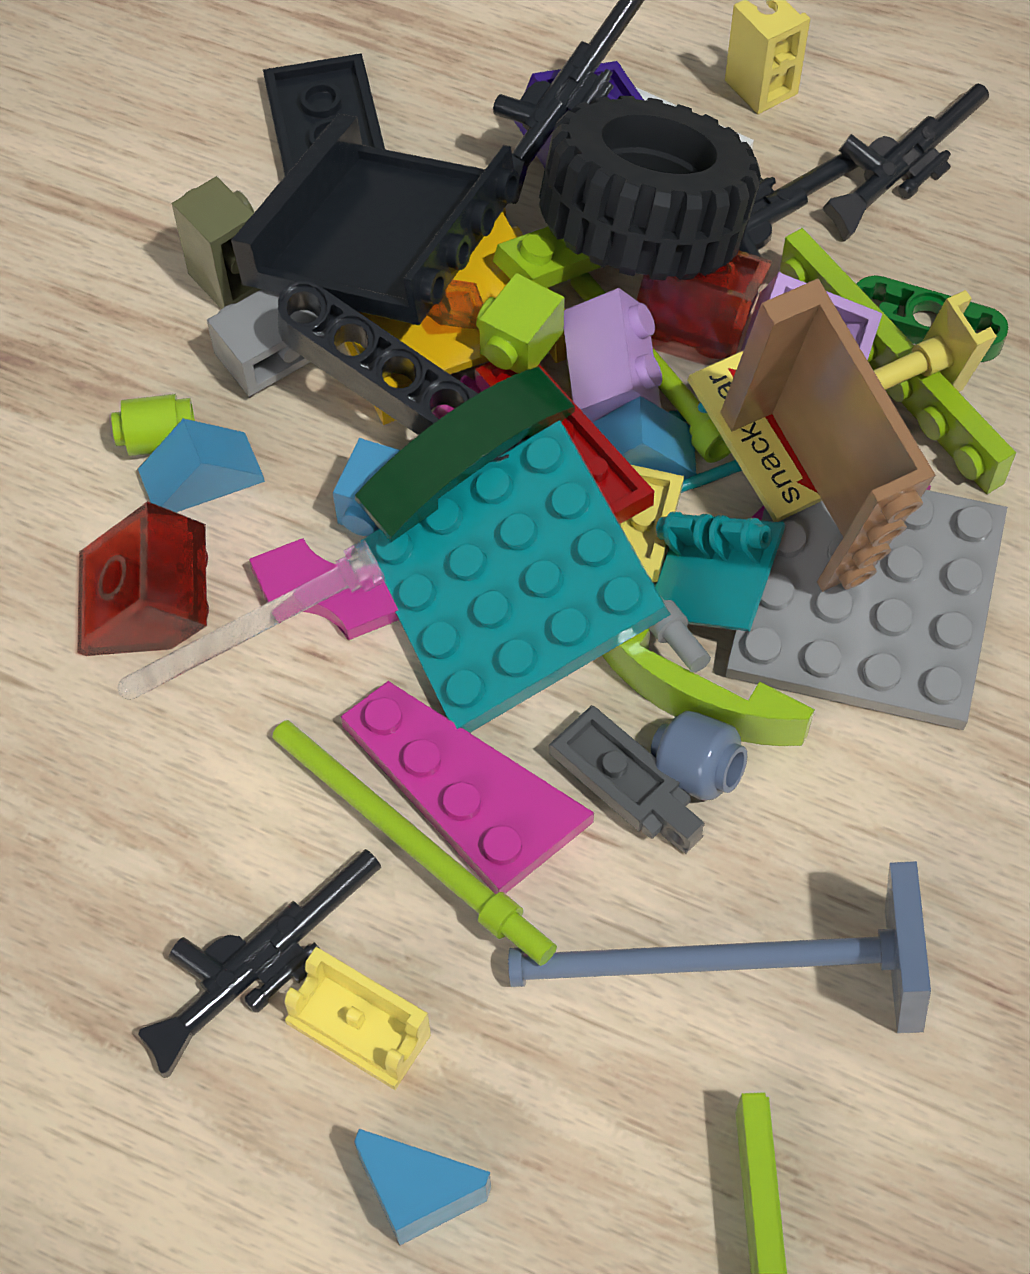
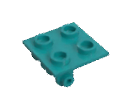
M675 511L670 512L667 517H661L656 525L657 537L660 540H665V543L669 546L656 584L657 591L664 600H672L687 617L688 624L750 632L786 527L785 523L760 521L758 518L736 519L728 518L724 515L713 517L710 514H701L699 516L682 514Z

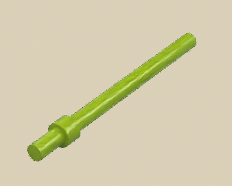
M285 720L275 728L272 737L277 743L479 914L478 922L498 939L507 937L540 966L546 964L556 952L557 945L522 917L523 908L504 892L495 894L292 722Z

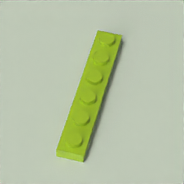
M803 228L785 237L780 273L805 283L819 278L826 291L882 313L867 360L873 370L912 353V348L915 345ZM940 372L928 377L919 374L886 390L887 394L894 401L901 402L918 420L923 433L931 440L937 441L948 452L964 477L974 480L986 494L1005 484L1016 455L1015 450Z

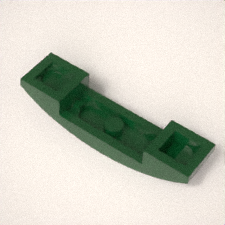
M539 366L515 374L465 401L414 438L366 482L355 494V500L385 536L393 542L438 510V499L523 438L527 440L555 422L563 421L575 412V406Z

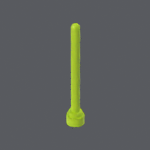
M588 272L570 279L571 286L584 301L606 293ZM653 348L654 357L662 373V383L658 388L690 424L689 432L692 436V446L708 463L722 460L731 451L708 413H702L698 410L700 401Z

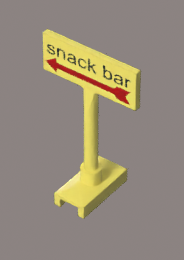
M966 290L946 299L921 343L913 346L912 353L873 370L885 390L919 374L928 377L937 372H940L958 392L964 389L997 337L991 327L975 333L963 313L972 298ZM743 351L690 374L687 381L772 520L779 522L822 500L772 414L732 432L721 415V409L743 354Z

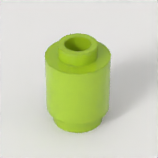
M176 394L121 400V412L111 413L115 445H126L129 456L152 454L183 418L195 421L191 398L177 399Z

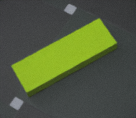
M766 1092L742 1093L735 1114L750 1273L787 1274L769 1097H766Z

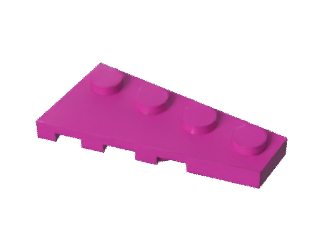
M389 681L341 716L343 728L495 894L499 892L506 894L594 823L593 811L463 728L457 729L454 722Z

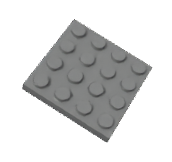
M926 490L921 497L923 505L908 516L904 522L907 526L906 530L892 540L889 545L891 552L877 562L875 565L877 572L874 576L851 589H844L842 583L823 592L817 580L843 539L823 501L779 521L784 522L786 527L750 632L736 630L726 677L758 684L760 681L772 688L964 730L971 707L1008 507ZM764 508L762 521H773L766 508Z

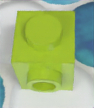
M516 273L496 298L490 297L487 299L479 311L476 326L479 328L480 354L485 356L496 367L505 370L510 369L516 373L537 367L564 332L565 297Z

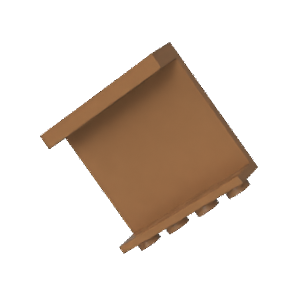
M819 278L761 303L720 413L731 432L771 414L774 416L843 536V539L818 578L817 583L822 592L842 583L844 589H851L876 574L875 565L891 552L889 545L892 540L906 530L907 526L904 522L908 516L923 505L921 497L936 475Z

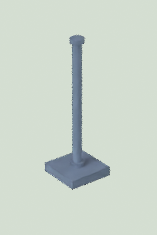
M917 861L889 864L885 903L887 929H878V937L555 952L552 958L542 966L538 965L520 948H509L508 967L511 987H525L526 980L880 963L881 970H891L897 1033L924 1032L931 985Z

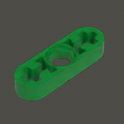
M878 275L865 277L856 283L871 300L877 299L882 301L879 309L913 344L921 343L930 327L918 323L913 315L919 311H931L938 315L946 299L951 297L943 293ZM970 302L963 314L975 333L977 329L985 330L991 327L997 336L981 362L993 360L1002 351L1008 333V322L996 309ZM899 305L905 307L903 317L896 315Z

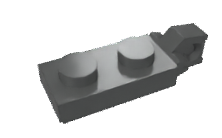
M591 705L549 744V754L638 832L642 830L651 839L661 832L665 839L685 854L703 838L702 832L705 823L686 807L691 802V797L683 789L679 788L680 782L661 772L656 767V758L595 706Z

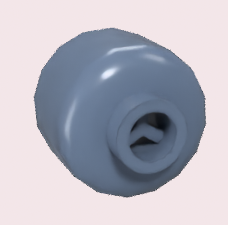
M685 711L676 716L670 724H662L656 731L651 744V754L656 758V767L664 774L680 782L679 788L683 789L688 795L700 800H714L723 792H732L739 784L747 764V749L741 745V737L736 728L698 712Z

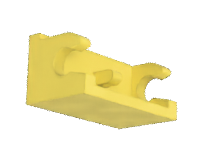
M742 0L733 6L725 81L757 115L797 95L799 91L810 17L805 12L799 14L786 0H766L768 7L775 11L773 14L759 12L757 6L748 0Z
M315 947L306 960L305 971L307 972V977L298 991L290 987L286 994L285 1006L288 1011V1016L285 1019L286 1024L396 1090L431 1036L428 1013L325 951Z

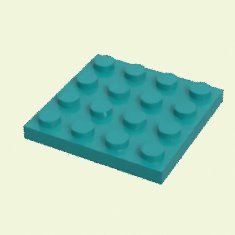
M560 420L499 456L502 457L509 454L508 458L502 461L489 462L438 499V510L393 542L380 529L361 540L371 563H376L398 608L396 614L447 718L454 722L457 729L463 728L469 733L671 615L576 445Z

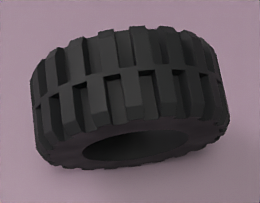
M607 96L594 98L590 104L582 102L575 105L555 124L539 194V207L545 222L557 240L564 239L568 249L577 255L581 253L587 255L590 258V262L603 268L608 265L619 269V273L635 276V273L649 275V278L654 280H666L667 277L675 276L679 280L693 279L698 273H701L703 276L714 273L738 254L759 188L760 167L749 144L741 142L737 132L730 127L724 128L720 126L717 119L707 114L702 116L692 112V108L677 104V106L665 104L663 100L648 98L647 100H638L634 96H619L618 99L612 100Z

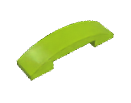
M649 628L602 655L610 667L630 687L652 704L674 717L685 711L698 712L734 726L742 742L759 745L802 746L808 736L815 709L760 681L749 700H746L650 651Z

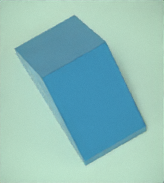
M639 396L593 422L631 465L684 476V480L697 475L695 448L691 444L692 436L689 432L691 426L647 399Z
M184 418L138 468L157 519L265 482L245 432Z
M362 1129L358 1130L354 1142L359 1159L399 1245L487 1202L491 1190L490 1172Z

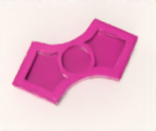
M304 538L249 559L252 572L272 615L278 616L292 612L316 614L337 625L348 640L399 620L396 614L398 608L376 563L361 567H348L331 563L315 554L306 544Z

